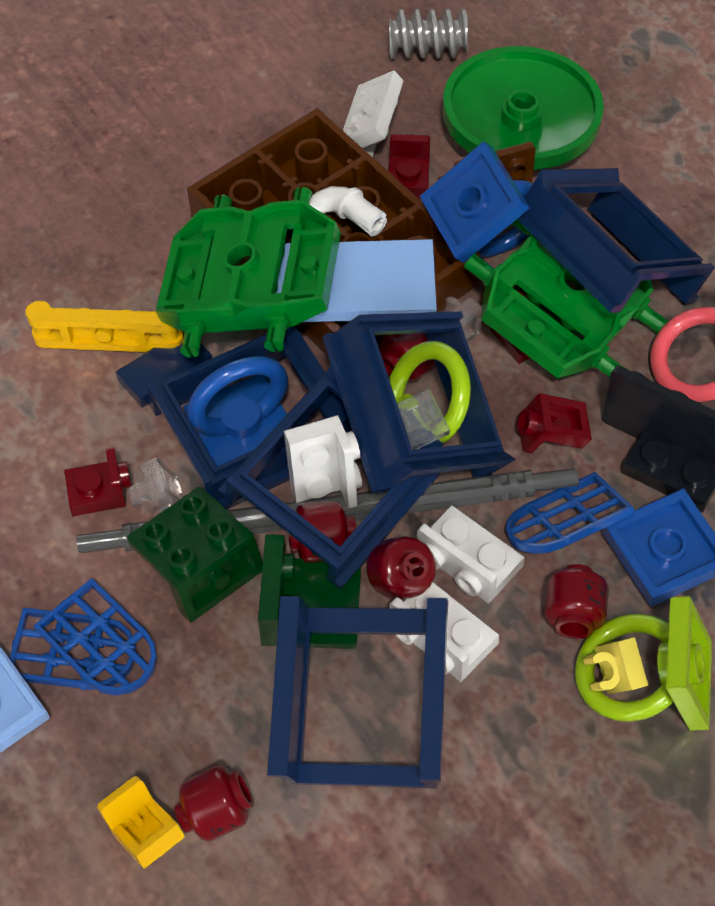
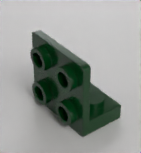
M202 487L195 488L127 536L129 545L169 584L180 613L190 623L262 572L263 562L253 533Z
M265 534L258 611L261 646H277L280 596L300 597L309 608H359L361 567L340 590L326 579L329 568L327 563H305L300 558H295L294 553H286L285 535ZM312 634L311 648L355 649L357 647L358 634Z

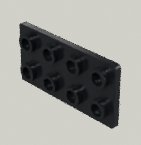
M616 365L611 372L602 421L638 439L623 463L621 473L667 496L684 488L699 511L703 513L715 494V410L689 399L680 391L670 390L657 384L637 371H630Z

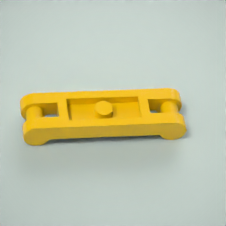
M35 301L29 304L25 310L28 323L33 327L32 336L34 342L41 348L148 352L153 348H175L182 343L184 338L183 331L161 322L156 312L51 308L45 301Z

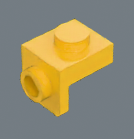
M138 776L129 779L97 805L98 811L115 839L143 869L185 838L178 823L152 798L144 782Z

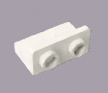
M394 70L358 85L343 131L372 157L376 145L384 140L389 132L391 118L398 104L403 79Z
M338 415L284 431L290 486L296 503L312 498H322L329 493L340 490L348 509L356 507V489L362 487V479L354 460L360 458V450L354 433L352 431L345 432Z
M451 506L431 527L423 523L417 529V539L427 544L434 554L436 570L442 569L454 578L456 584L463 592L473 597L477 595L488 604L524 565V556L454 506Z
M433 582L431 587L420 596L406 599L404 602L396 597L390 603V609H427V598L448 599L445 675L450 673L460 682L499 643V634ZM396 635L405 644L411 645L414 643L425 653V635Z

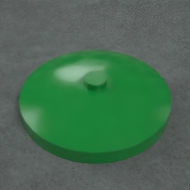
M507 46L478 53L465 60L452 72L444 89L442 113L450 135L469 153L483 141L493 147L494 151L532 142L536 149L534 170L559 166L584 153L592 145L599 133L604 104L602 93L593 77L571 59L541 48Z

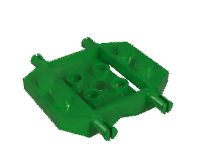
M298 187L294 190L292 201L271 202L250 211L231 207L232 199L230 197L221 195L220 198L217 195L214 198L213 208L200 209L173 236L155 312L161 322L185 332L180 348L182 355L192 358V355L197 357L199 355L201 339L205 333L268 329L264 347L271 352H276V349L280 352L284 348L285 334L289 327L300 324L328 309L341 232L334 220L310 205L312 191L310 189L302 187V190H300ZM287 229H293L281 293H275L278 288L277 280L281 259L285 253L284 244ZM243 257H251L245 264L235 266L241 262Z
M518 219L511 224L528 236L520 249L513 252L501 265L498 264L495 269L477 256L476 253L464 265V269H467L483 281V285L486 287L483 295L481 320L556 378L589 370L590 367L593 369L597 368L610 378L611 372L616 365L623 366L607 354L610 350L608 346L632 318L634 320L638 319L656 334L669 321L648 306L651 302L649 296L654 290L651 280L640 282L621 312L610 313ZM569 280L576 283L580 291L573 290L565 281ZM515 285H518L520 288L526 291V295L529 298V300L525 298L523 295H521L518 291H516L513 287ZM535 304L544 305L553 313H555L558 317H560L561 322L564 326H562L560 323H558L556 320H554L552 317L546 314ZM569 330L580 332L585 336L584 339H579Z

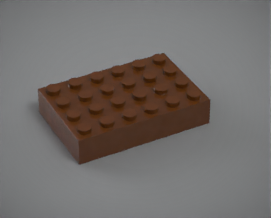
M318 108L187 188L192 218L200 209L213 208L214 198L217 195L220 198L221 195L230 197L232 199L231 207L250 211L271 202L292 201L294 190L298 187L300 190H302V187L310 189L312 195L330 186L348 187L350 189L356 187L362 191L363 198L386 213L387 223L379 234L372 237L348 218L342 219L335 212L325 213L326 216L337 223L341 232L339 242L433 239L436 312L441 311L478 284V278L467 269H464L466 262L463 263L454 257L424 203ZM287 229L285 243H291L293 229ZM243 257L237 266L245 264L251 257ZM350 321L302 322L297 325L327 354L322 337L327 333H335ZM375 335L378 347L383 335Z

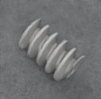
M398 9L395 20H391L390 17V59L396 58L399 47H402L406 58H411L415 47L418 48L421 58L427 57L430 47H433L436 58H442L445 47L449 48L452 58H457L461 47H464L467 55L468 18L465 9L459 10L456 20H453L450 9H444L441 20H438L434 9H429L425 20H422L419 9L413 10L410 20H407L403 9Z

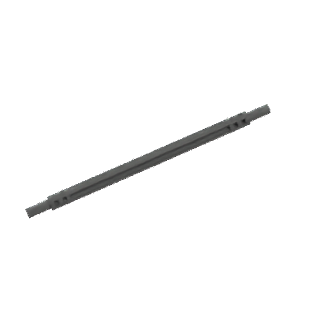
M576 468L532 474L531 469L434 482L408 513L533 497L536 491L578 486V472ZM389 490L372 493V491L357 493V506L349 509L342 495L309 499L296 503V501L285 502V504L295 511L297 506L302 503L338 501L344 507L346 516L354 515L355 520H362L366 518ZM256 507L227 510L253 534L284 530ZM148 521L122 524V529L77 535L78 552L85 553L125 547L126 552L134 551L129 545L127 536Z

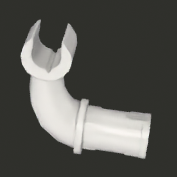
M330 186L313 194L310 205L323 214L335 212L342 219L348 218L372 237L379 234L387 223L386 213L363 198L362 191L356 187L350 189L348 187Z

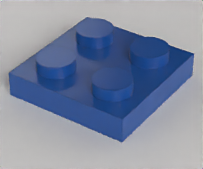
M684 488L635 510L633 515L603 529V536L650 607L715 577V532Z

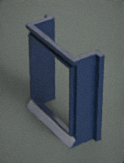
M618 168L544 169L540 171L524 197L530 209L522 214L518 220L610 313L621 312L643 280L660 279L685 304L695 303L699 298L697 295L698 291L715 268L711 263L703 264V259L627 186L620 183ZM597 193L588 210L642 262H635L567 194Z
M462 311L358 315L335 333H327L322 337L352 432L358 442L360 457L372 493L387 491L415 475L471 469L473 477L492 475L495 471L516 460L504 452L460 320L464 318ZM425 333L428 341L445 343L459 353L467 367L471 386L469 407L464 421L458 429L463 445L412 450L375 335ZM434 360L450 405L452 395L450 374L440 361Z
M296 326L289 327L286 330L284 348L280 352L277 349L276 352H271L264 347L267 336L265 334L155 384L153 380L146 383L149 393L148 403L155 416L163 414L201 479L203 489L226 510L246 501V499L240 495L231 504L218 493V489L254 450L216 467L182 410L181 405L189 402L197 386L211 373L228 363L253 356L268 357L278 362L287 359L308 392L326 372ZM333 393L319 408L324 416L320 420L338 415L345 432H350L352 429L343 401ZM286 445L255 479L267 490L290 480Z
M330 366L327 372L322 375L236 471L226 479L225 483L218 489V493L231 504L240 495L327 563L329 568L326 579L341 590L366 562L372 549L381 541H384L441 473L411 476L392 487L341 546L334 543L255 480L256 477L285 447L284 431L305 425L333 393L342 399L332 366ZM399 410L412 450L443 447L444 443Z
M280 596L267 775L269 777H280L288 784L437 789V783L441 782L448 599L427 598V609L309 608L300 597ZM312 634L425 635L420 766L303 763Z

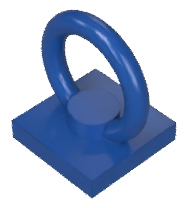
M485 141L420 195L422 202L454 257L463 263L477 252L480 258L502 254L528 238L516 227L506 234L495 238L530 209L524 197L533 183L524 180H512L493 147Z
M253 356L228 363L207 376L194 390L189 403L183 406L185 415L216 467L256 449L287 415L280 402L287 391L288 375L285 368L278 361L268 357ZM250 375H255L251 378H248L239 383L222 389L223 387L237 379ZM265 376L270 378V384Z

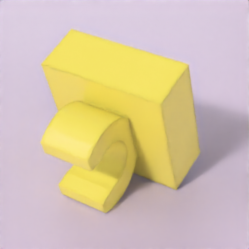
M635 637L596 646V653L590 654L583 659L584 665L598 663L602 672L603 679L600 682L590 684L592 691L606 690L607 694L648 686Z

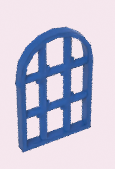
M593 472L579 479L578 486L559 488L514 511L507 520L506 533L511 545L520 551L532 554L549 553L569 546L633 515L634 508L616 489L612 488L596 472ZM593 483L599 486L580 496L576 495L574 497L572 493ZM604 492L612 498L596 507H589L588 509L581 504ZM563 497L568 500L546 512L538 510ZM617 504L622 507V509L599 520L594 516ZM570 508H576L581 513L560 524L555 523L552 525L547 520ZM531 513L534 516L533 518L515 526L518 520H520L527 514ZM588 520L591 523L565 536L560 533V531L581 521L586 522ZM536 524H542L547 529L524 541L514 536ZM554 536L556 540L547 543H537L547 537L552 538Z
M92 578L33 625L35 631L80 675L82 681L87 682L100 693L114 696L132 693L144 686L154 673L157 663L156 649L146 629L139 625ZM92 588L111 606L100 616L81 598ZM74 603L90 617L89 621L91 623L80 632L61 615ZM115 612L137 631L126 642L108 625L109 621L107 619ZM54 619L70 634L68 637L71 640L62 647L43 629ZM98 626L116 643L115 647L117 649L107 658H104L87 641L89 640L87 635ZM142 637L150 647L151 659L149 665L134 651L136 647L133 645ZM78 643L96 660L94 663L97 666L89 673H86L67 654ZM124 652L145 671L139 679L132 683H129L114 668L115 663L113 662ZM105 669L121 686L101 685L93 678Z
M23 608L15 639L12 642L9 659L14 666L16 660L46 663L43 676L20 673L25 682L79 688L80 690H96L87 682L85 683L81 680L51 677L53 666H70L62 657H56L57 652L52 647H50L49 653L45 652L44 655L19 652L23 636L42 638L35 630L25 629L28 616L43 618L50 612L48 610ZM65 612L61 614L67 621L91 623L88 615ZM110 618L107 619L110 627L118 629L127 639L132 637L130 630L122 623ZM58 622L56 623L55 630L50 629V632L46 631L58 645L59 643L63 644L64 641L71 640L68 637L70 634L62 633L63 627ZM99 626L95 629L94 635L90 634L87 636L89 637L87 641L97 651L98 648H103V646L115 647L116 645L112 639L101 638L103 630ZM90 654L88 658L84 657V660L73 659L80 667L86 668V673H89L97 666L94 663L96 660ZM129 657L126 665L115 664L114 668L125 678L131 672L135 661ZM113 677L104 681H97L105 686L118 684Z

